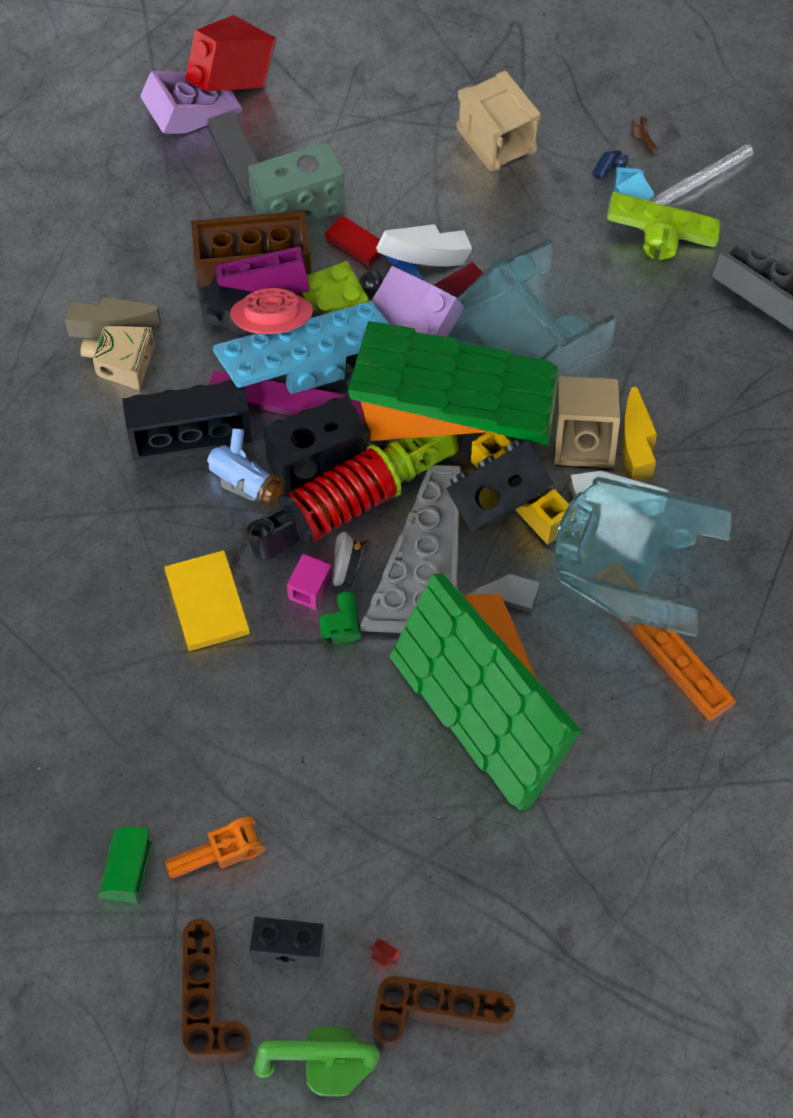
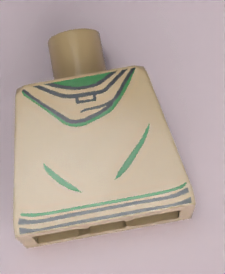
M106 326L102 330L99 342L83 340L81 356L93 358L95 371L99 377L140 390L155 345L152 328Z

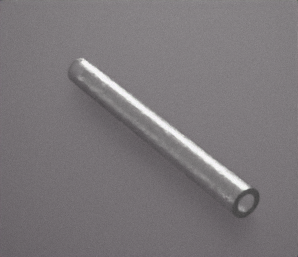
M749 144L743 145L648 201L663 205L672 203L754 155L752 146Z

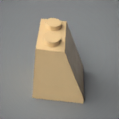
M559 376L555 411L554 465L614 469L620 424L618 379Z

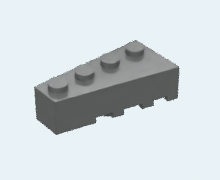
M736 238L720 252L712 277L793 331V262L786 259L785 261L775 260L771 258L770 252Z

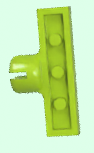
M613 192L610 197L607 216L609 221L642 229L645 233L643 249L652 259L655 256V249L659 250V261L674 257L676 250H678L679 240H686L715 248L719 240L721 219Z

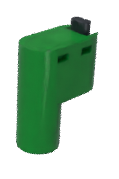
M342 592L337 595L338 613L324 614L319 617L321 637L324 638L327 647H331L333 644L355 642L361 639L356 598L353 592Z

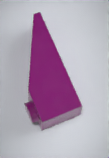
M301 246L216 265L218 286L252 292L267 288H279L291 291L295 295L310 291Z

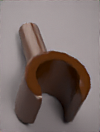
M641 116L640 125L635 124L632 120V136L641 138L652 153L657 152L658 148L647 133V118Z

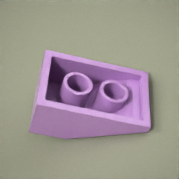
M151 71L140 95L161 131L168 134L188 133L207 126L208 118L229 111H233L236 115L242 111V107L231 90L205 91L185 80L186 72Z
M393 266L371 301L389 324L415 328V332L443 337H448L465 307L456 297Z

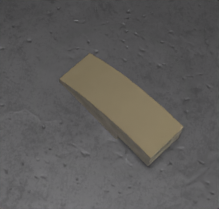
M105 296L101 297L99 305L70 301L64 318L68 336L80 338H100L102 330L106 326L149 327L153 330L161 325L158 305Z

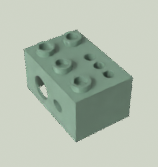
M328 141L248 166L251 201L257 215L305 211L307 223L345 211L344 173ZM304 157H313L320 163L319 168L310 173L301 171L297 164ZM283 171H285V172L288 173L287 175H284V176H277V175H276L277 173L283 172Z

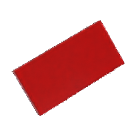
M343 215L325 232L326 240L368 267L381 255L376 249L380 239Z

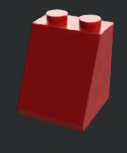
M235 15L198 28L194 32L185 80L205 91L263 88L266 85L276 37Z

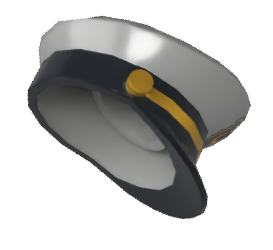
M345 531L338 535L333 559L332 584L334 587L341 585L352 586L355 574L367 553L370 543L369 539L363 542L357 541Z

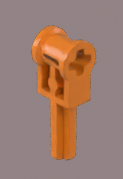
M252 816L236 819L224 827L207 833L210 840L209 843L167 859L165 866L169 876L176 878L218 861L220 868L223 869L259 856L265 851L266 847L263 842L259 841L254 829L255 819ZM244 835L247 836L248 842H245Z

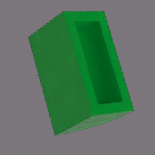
M125 826L114 830L98 898L138 904L153 841L149 828Z

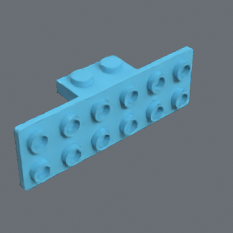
M366 302L310 318L303 326L289 332L280 334L256 333L213 346V352L236 387H244L287 374L286 387L291 394L344 379L346 357L359 353L368 321L389 323L373 302Z

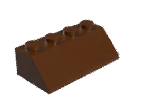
M305 211L191 221L198 287L210 286L214 277H217L216 265L299 246H301L307 274H311V256Z

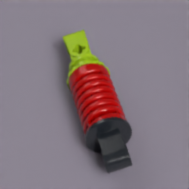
M457 435L404 438L387 444V447L383 450L372 444L365 451L354 456L353 460L349 459L343 465L334 467L333 471L329 470L323 476L316 477L313 482L309 481L304 484L303 488L299 487L294 492L291 491L288 494L280 495L278 497L279 508L252 521L246 528L253 555L257 559L268 560L298 542L308 548L315 541L331 533L332 528H340L342 522L347 524L352 520V517L357 518L361 516L362 512L370 511L371 506L377 507L393 497L400 496V483L411 481L415 478V475L430 469L436 463L457 453L459 449Z

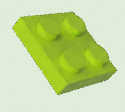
M347 261L309 274L310 291L299 294L310 302L313 311L322 314L370 302Z

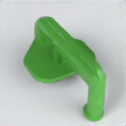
M320 1026L314 1028L308 1034L306 1041H263L258 1048L254 1071L257 1076L267 1078L275 1070L273 1060H306V1080L312 1092L319 1096L344 1097L349 1095L376 1068L380 1052L375 1045L361 1042L345 1027Z

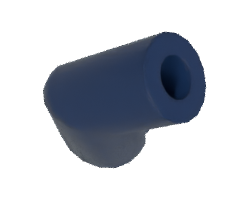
M620 150L605 152L591 174L595 178L603 180L610 168H625L629 158L627 155L622 154Z

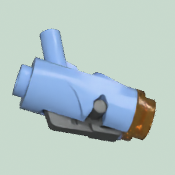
M232 428L230 448L223 445L219 448L215 447L210 452L207 459L209 470L221 477L222 488L251 501L273 504L282 493L283 483L279 482V478L267 471L258 461L247 459V453L242 450L245 430Z

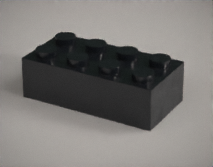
M232 380L219 384L196 385L192 388L165 390L160 393L137 394L132 397L122 398L133 461L209 450L223 445L230 446L232 428L245 430L243 444L252 443L245 387H236Z

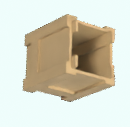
M506 70L473 87H466L458 91L460 116L457 121V130L490 172L496 169L500 170L501 165L523 155L536 153V133L541 113Z

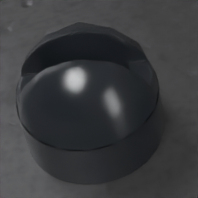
M377 270L369 271L359 279L360 285L368 295H375L383 282V278Z

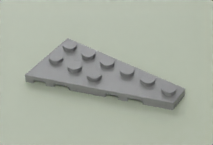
M433 465L428 469L418 491L415 504L408 514L402 534L399 535L383 572L379 587L373 595L369 610L360 625V631L402 633L414 608L417 607L425 587L429 585L428 582L432 574H444L457 589L459 511L446 488L452 485L449 480L460 473V466Z

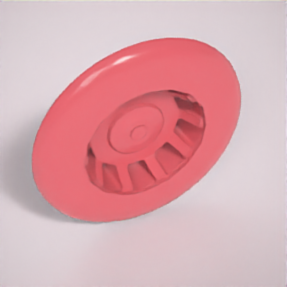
M267 288L254 291L238 301L232 307L230 317L235 325L245 331L257 334H280L303 326L311 318L313 307L305 298L295 295L291 291Z

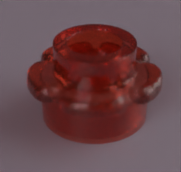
M377 938L373 946L369 945L368 948L374 951L370 958L386 968L390 966L391 962L398 965L397 959L401 951L380 938Z

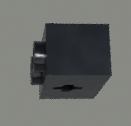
M254 916L249 949L252 962L320 970L325 939L324 924Z

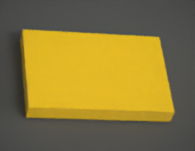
M224 550L164 566L188 651L250 635Z

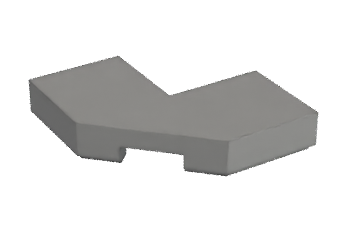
M508 574L471 591L470 594H501L506 607L531 614L540 582Z

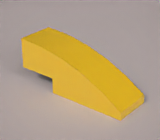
M635 386L631 387L626 403L621 432V448L628 479L643 481L653 478L656 460L652 451H654L657 433L639 390Z

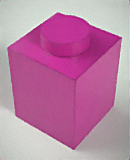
M302 554L287 583L288 599L317 610L332 581L331 565L320 557H310Z

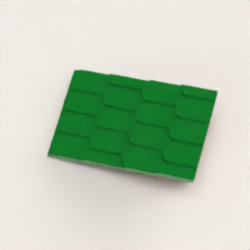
M368 321L348 392L350 399L361 401L371 441L493 432L549 446L559 371L558 366L547 360L510 355L508 350L459 343L454 338L415 332V328Z
M432 574L428 582L429 585L425 587L417 607L414 608L406 623V627H404L395 644L396 647L393 648L389 657L415 693L423 696L442 724L451 728L481 771H487L509 803L516 805L519 810H529L582 730L539 683L501 594H461L444 574Z

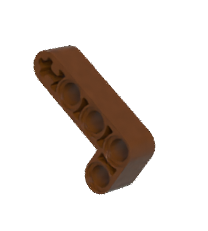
M195 919L186 925L183 932V1046L189 1059L195 1063L238 1062L247 1058L252 1050L250 1033L246 1025L241 1022H217L216 936L210 922L205 919ZM203 934L205 935L202 939L203 953H198L195 941L198 940V935ZM205 967L209 970V973L203 979L191 977L192 972L196 968ZM203 1001L209 1004L208 1009L203 1014L191 1012V1008L196 1002ZM232 1035H241L245 1038L244 1043L238 1048L234 1049L226 1045V1041ZM204 1036L209 1039L207 1046L201 1050H194L190 1047L191 1042L196 1037Z
M389 976L380 983L373 1018V1040L375 1045L381 1050L393 1051L397 1049L403 1042L407 1019L501 1033L506 1031L512 1024L515 1004L508 994L400 976ZM390 990H397L402 993L403 998L397 1003L387 1001L384 996ZM431 995L437 999L438 1004L433 1008H425L420 1004L419 1000L423 996ZM459 1001H467L472 1005L473 1010L467 1014H462L455 1009L454 1005ZM480 1003L484 1004L483 1016H478ZM495 1007L502 1008L501 1018L495 1017ZM385 1024H391L397 1028L398 1033L391 1038H386L379 1033V1029Z

